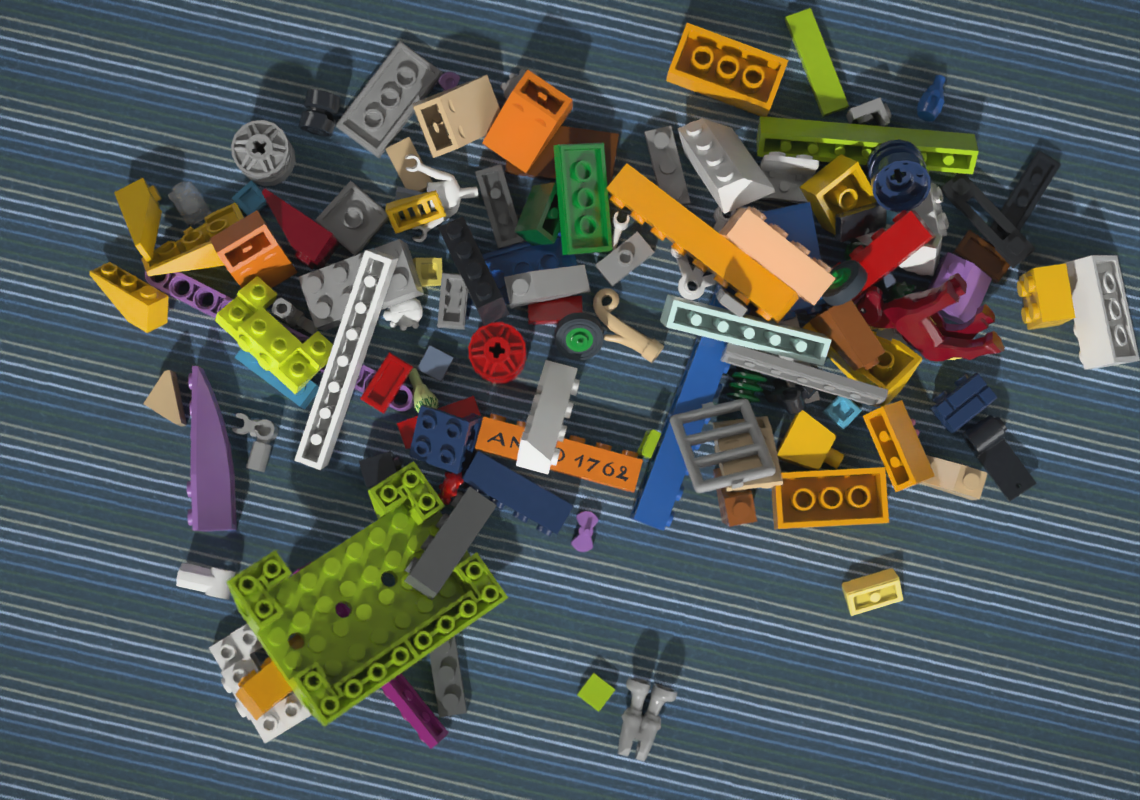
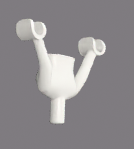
M408 154L405 156V159H416V165L414 167H407L408 171L415 172L418 170L435 179L442 180L439 182H427V192L437 191L444 209H446V216L411 228L423 231L420 237L412 238L416 242H422L427 237L429 230L458 211L461 199L478 197L477 187L460 188L454 175L420 163L417 156ZM428 201L430 210H434L433 201Z

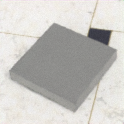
M350 181L316 218L315 222L333 233L338 242L356 256L384 227L389 218L381 206Z

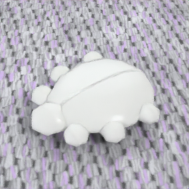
M413 298L388 307L389 309L384 311L383 317L386 321H391L390 326L392 328L399 325L400 329L405 331L410 326L416 329L419 327L423 307L417 298Z

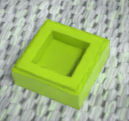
M654 429L646 430L637 451L638 455L644 458H651L662 433Z
M593 672L577 695L599 712L616 689Z

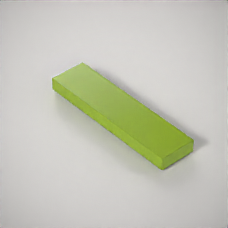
M811 8L786 16L785 22L822 117L847 109L849 104Z

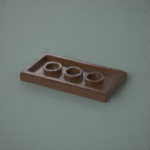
M560 126L527 174L506 161L505 174L556 180L553 145L604 143L607 185H609L613 180L619 134Z

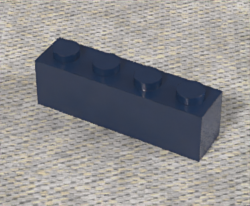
M479 451L462 478L467 483L465 489L471 487L478 493H485L490 496L489 500L496 504V507L503 509L506 505L514 510L512 516L524 523H527L528 519L538 524L536 529L549 537L552 533L558 535L574 507L572 504Z

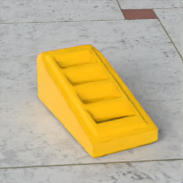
M436 190L387 203L385 209L395 234L446 216ZM427 201H433L436 211L431 212ZM422 203L426 213L421 214L417 205ZM412 207L416 216L411 217L408 208ZM399 211H403L405 219L400 218Z

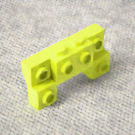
M256 276L238 291L235 299L217 313L215 321L237 341L242 350L251 353L263 369L274 374L296 395L327 364L333 344L319 331L314 333L304 343H301L266 311L275 302L277 293Z

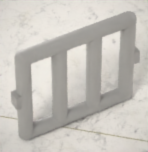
M742 398L714 405L713 402L702 404L700 409L671 416L670 423L697 493L731 486L732 489L743 487L744 482L772 476L776 473L775 465L748 399ZM741 410L745 422L691 435H686L683 426L685 423ZM747 432L750 433L754 443L695 458L691 448L693 445ZM759 455L762 463L761 467L704 481L699 468Z

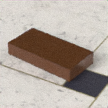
M971 230L966 232L952 252L956 256L974 263L992 278V281L996 284L1010 267L1007 261L995 250L994 246Z

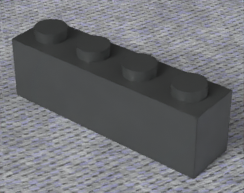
M471 487L464 494L460 491L450 504L454 507L450 515L443 514L435 526L439 529L435 537L429 535L421 546L424 553L420 559L414 556L405 569L409 575L404 581L431 600L438 594L497 506Z

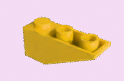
M111 262L90 271V276L129 323L146 333L167 323L168 295Z

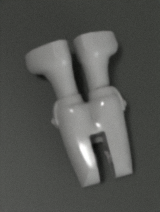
M628 677L626 687L631 691L632 700L631 706L626 708L621 716L623 723L617 754L628 757L633 745V739H638L635 759L645 762L656 733L661 728V718L658 715L660 709L665 702L674 701L678 692L654 683L647 712L642 716L643 703L646 695L649 693L651 683L643 679Z

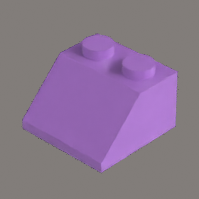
M948 252L941 258L928 290L940 287L949 280L950 276L959 273L967 282L966 294L959 296V302L942 309L939 313L947 319L963 324L976 314L977 308L981 306L992 278L974 263Z

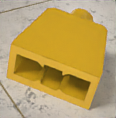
M803 410L796 413L777 449L779 460L812 471H818L823 462L837 469L844 458L843 453L831 448L836 435Z

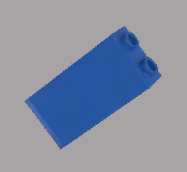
M810 202L761 212L767 217L764 220L766 224L777 225L788 234L786 240L789 242L793 240L803 245L810 251L808 255L810 259L814 257L817 260H821ZM799 297L781 321L794 319L796 314L806 312L808 316L823 312L822 308H825L828 303L820 297L817 303L813 305Z

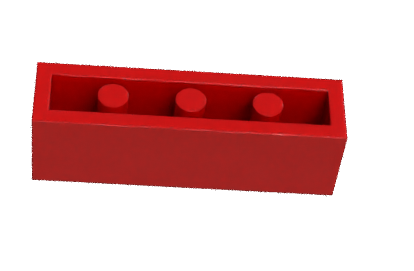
M903 210L892 219L895 224L887 230L884 227L870 237L872 242L864 248L863 245H860L849 254L852 258L850 260L859 262L867 272L866 284L851 299L853 302L862 296L869 287L877 284L935 237L934 233L915 210L909 212Z

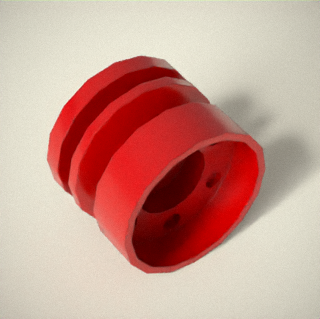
M492 322L482 326L472 335L468 346L471 364L476 374L484 381L493 384H506L516 379L524 370L527 361L526 345L521 333L511 325L503 322ZM500 345L505 353L500 354L499 358H494V354L490 350H495L496 346Z

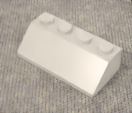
M704 118L678 128L685 155L724 214L775 192L770 181L732 128Z
M1091 255L1066 262L1075 312L1073 329L1079 341V358L1084 365V370L1140 361L1117 255Z

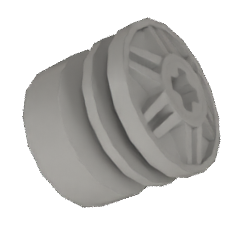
M265 120L251 121L243 125L234 135L231 144L232 157L242 173L255 184L274 186L285 181L292 173L295 165V151L283 130L276 124ZM260 146L265 149L266 152L264 154L258 152L257 149Z

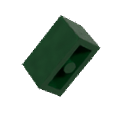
M554 182L534 185L514 232L532 246L554 244L560 230L557 184Z

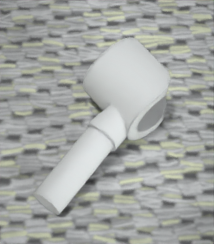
M619 211L615 213L612 223L614 227L612 237L613 250L616 249L622 230L628 227L630 219L629 215H627L626 222L619 223L617 221Z

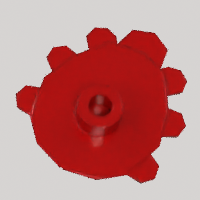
M453 472L445 473V479L439 485L441 491L438 494L444 505H448L451 502V498L457 495V490L463 483L462 472L458 474Z

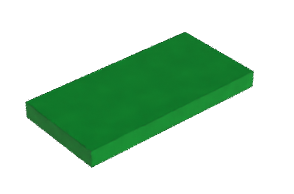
M604 143L553 145L562 254L571 255L613 251L608 190L606 189L608 185Z

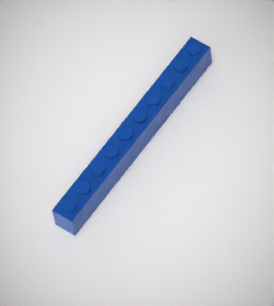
M717 284L709 305L727 309L716 298V293L721 288ZM729 286L725 289L733 296L736 294V291ZM747 305L746 308L748 310L745 312V314L749 315L751 308H749ZM697 335L661 431L662 434L631 511L630 519L662 531L665 530L666 526L669 527L675 514L672 508L675 500L679 501L683 494L684 486L681 484L684 476H688L689 473L672 429L670 418L675 414L700 409L702 404L710 403L713 401V398H718L722 389V384L719 383L722 374H726L731 365L721 360L722 352L728 342ZM711 417L683 424L686 435L700 433L703 425H707ZM701 444L691 446L692 451L694 452V449L698 450Z

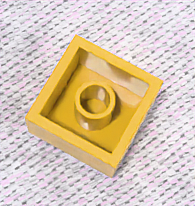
M842 154L799 187L807 202H810L811 209L821 227L834 235L835 214L877 202L871 185L858 161Z
M1066 263L1033 268L1019 277L1017 292L1019 297L1023 298L1024 307L1021 310L1023 322L1027 323L1028 330L1058 326L1075 318Z

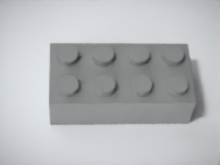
M398 239L374 248V250L398 258L381 310L424 295L406 242ZM364 253L298 277L316 329L326 331L340 326Z

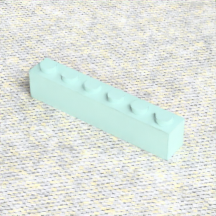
M668 294L660 319L668 328L824 366L831 339L822 333L783 323L777 324L771 320L767 322L763 318L747 314L738 317L727 309Z

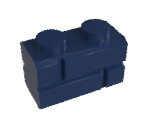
M965 373L954 382L957 387L948 393L945 389L933 398L936 404L930 407V410L950 434L956 432L997 399L995 393L987 386L978 373L971 376Z

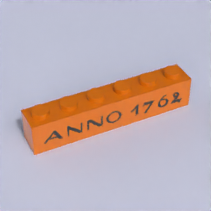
M491 414L490 418L483 417L475 449L517 461L520 441L526 423L517 421L516 425L506 423V417ZM570 435L569 440L564 438L563 442H557L556 448L561 450L557 465L551 464L550 466L551 471L624 491L635 492L643 462L642 459H638V453L623 450L622 454L612 452V446L596 442L595 447L585 444L586 439Z

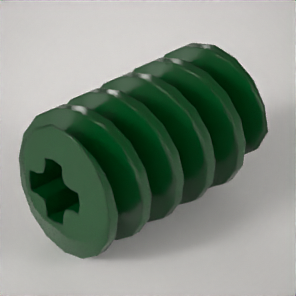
M735 365L741 371L732 374V378L737 382L729 384V388L735 393H726V396L734 400L745 398L750 403L760 402V399L754 393L763 392L764 389L757 383L764 382L767 378L759 372Z

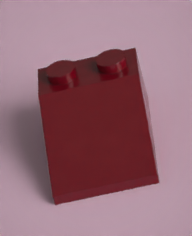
M264 188L262 194L289 243L297 252L295 256L310 269H313L314 266L319 269L323 268L340 245L333 233Z

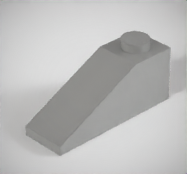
M585 265L531 271L504 277L510 308L590 292Z

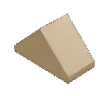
M171 370L164 371L143 404L174 424L186 426L187 422L176 373Z

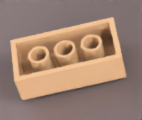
M750 206L748 208L739 207L720 230L719 234L796 291L797 295L804 301L815 305L835 280L829 274L832 269L820 259L817 260L814 257L810 259L808 257L810 251L800 243L786 240L788 234L780 227L771 223L769 225L766 224L764 220L767 217L756 208H751Z

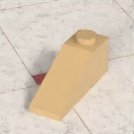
M926 455L935 477L920 484L969 500L980 499L988 473Z

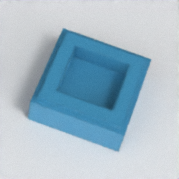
M253 181L246 184L232 197L233 201L247 216L256 210L260 212L268 205L262 191Z

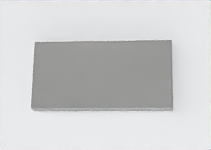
M400 41L336 123V127L377 158H380L385 152V148L391 144L414 114L412 103L425 99L437 84L443 72Z

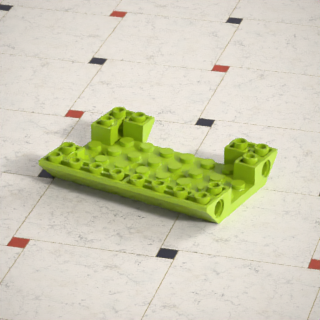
M414 461L368 490L378 520L291 577H289L292 574L278 552L274 550L227 581L239 612L302 705L324 727L508 599V596L477 552L472 556L468 551L465 552L438 594L432 600L404 581L409 575L405 571L414 556L420 559L424 553L421 546L429 535L435 537L439 531L435 526L443 516L440 511L445 507ZM383 573H391L395 577L394 586L387 587L382 583L381 576ZM344 603L350 608L348 617L342 618L336 614L335 607L337 604ZM297 634L302 637L304 643L301 649L290 647L288 643L290 635Z

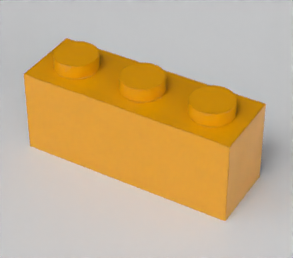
M902 400L882 406L863 415L895 492L935 477Z

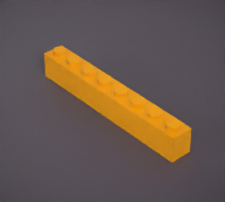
M628 163L625 164L606 188L611 194L610 200L620 209L625 206L631 210L630 216L641 225L644 222L648 223L653 227L650 231L663 241L665 238L673 243L671 247L683 257L688 254L694 259L692 264L700 271L705 273L709 270L715 275L713 280L724 289H727L728 286L736 291L734 296L747 306L751 303L757 307L756 313L765 321L769 322L772 319L778 324L799 299L796 291Z

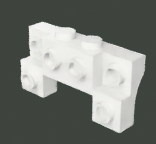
M246 624L209 647L222 669L221 674L224 678L221 679L224 688L228 693L232 692L238 701L235 703L238 712L242 717L246 716L248 720L253 722L264 743H267L312 714L293 693L278 702L258 720H255L235 694L240 688L237 684L241 682V679L253 669L257 673L262 670L255 652L263 648L249 625Z

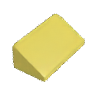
M892 568L841 584L851 616L903 601L900 580Z

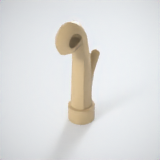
M604 288L598 291L593 301L595 313L616 334L604 335V340L630 347L642 354L641 356L650 363H653L663 350L664 345L656 339L652 340L609 313L619 304V296L614 290ZM605 297L612 298V303L603 306L602 300Z

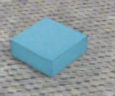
M837 396L823 413L841 430H844L862 410L852 400Z

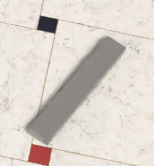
M728 343L722 352V362L874 407H879L887 398V389L736 344Z

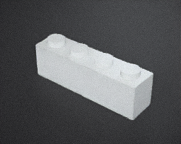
M548 360L545 361L536 391L537 395L534 396L526 427L521 437L516 466L548 474L551 464L557 465L561 449H557L556 445L558 441L563 442L567 426L562 424L564 417L570 419L574 403L569 402L571 395L576 396L580 380L575 379L578 368Z

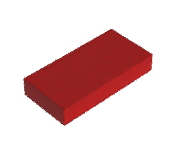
M389 352L360 399L385 414L414 367Z

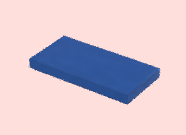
M559 231L554 244L532 246L526 241L482 254L506 305L510 303L504 277L531 271L578 265L575 254H562L561 231Z

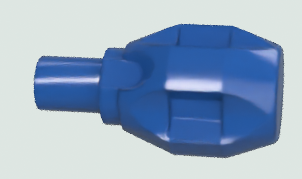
M936 75L933 84L929 86L920 98L917 105V115L920 119L931 122L941 112L944 105L943 85L946 80L944 76Z

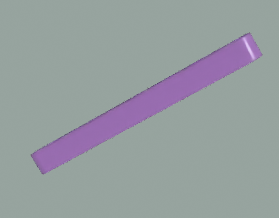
M145 271V279L150 285L213 318H216L217 313L233 300L181 272L168 273L162 282L156 283L155 275L148 276ZM189 283L190 289L188 293L180 295L178 291L180 285ZM213 295V304L209 307H203L202 301L204 297ZM282 324L301 343L309 339V337ZM362 364L354 389L364 393L377 371ZM322 368L320 372L324 373L325 368ZM402 385L398 393L403 391L408 394L407 403L399 406L395 404L393 399L389 406L400 412L408 411L414 405V395L405 385Z

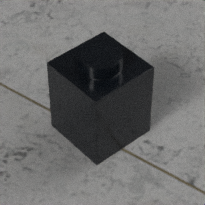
M391 451L359 461L367 488H373L403 468L399 456L394 457Z

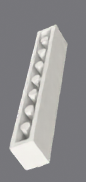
M374 249L365 250L294 461L319 470L329 464L398 258Z

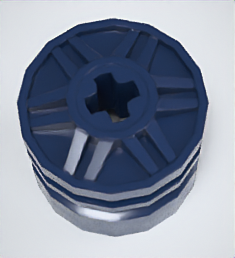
M900 139L890 140L877 146L870 154L867 161V175L873 195L879 205L886 210L894 212L909 211L918 207L927 198L931 189V178L919 148L914 144Z

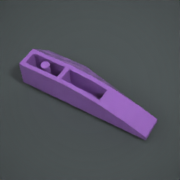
M192 366V373H189L188 376L189 388L192 390V400H190L189 404L191 415V481H187L188 498H191L192 509H188V523L192 525L193 531L237 530L235 474L225 422L204 369L199 366Z

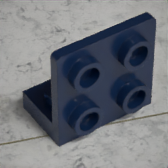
M427 405L420 406L409 456L456 474L468 469L473 460L483 416L472 413L461 418Z

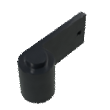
M988 415L964 431L962 436L970 450L1008 502H1010L1037 483L1005 441L1006 435L1004 431L1007 428L1004 422L998 416L994 418L992 415Z

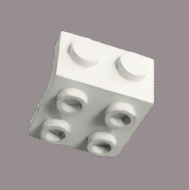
M769 152V155H764L759 167L774 187L775 192L760 199L799 204L806 203L807 200L799 187L814 175L819 167V161L813 160V157L810 155H797L796 158L785 157L786 154L782 152Z

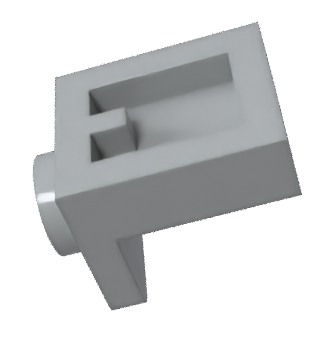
M881 98L851 108L846 114L849 124L858 122V124L863 125L874 120L873 116H875L878 126L887 127L890 123L889 119H891L890 109L886 103H882Z

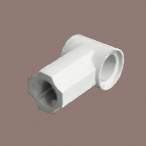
M182 563L178 570L176 586L206 592L205 595L217 598L230 599L231 591L227 581L234 577L236 572Z

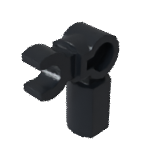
M774 380L772 383L775 391L764 390L763 393L767 401L772 403L778 402L779 405L786 408L788 413L796 414L805 408L806 403L804 400L806 398L809 399L817 389L797 383L795 387H783L780 381Z

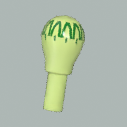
M413 368L408 377L413 386L415 410L419 413L420 406L422 405L437 409L438 399L423 384L417 369Z

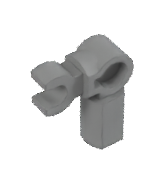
M279 298L273 303L272 313L280 320L294 328L300 327L312 335L318 331L313 321L305 318V314L288 301Z
M238 413L236 417L243 419L245 423L240 429L233 427L232 431L240 435L250 432L252 437L257 438V441H253L246 468L265 472L272 448L270 441L277 437L278 427L267 419L255 418L252 421L247 415Z

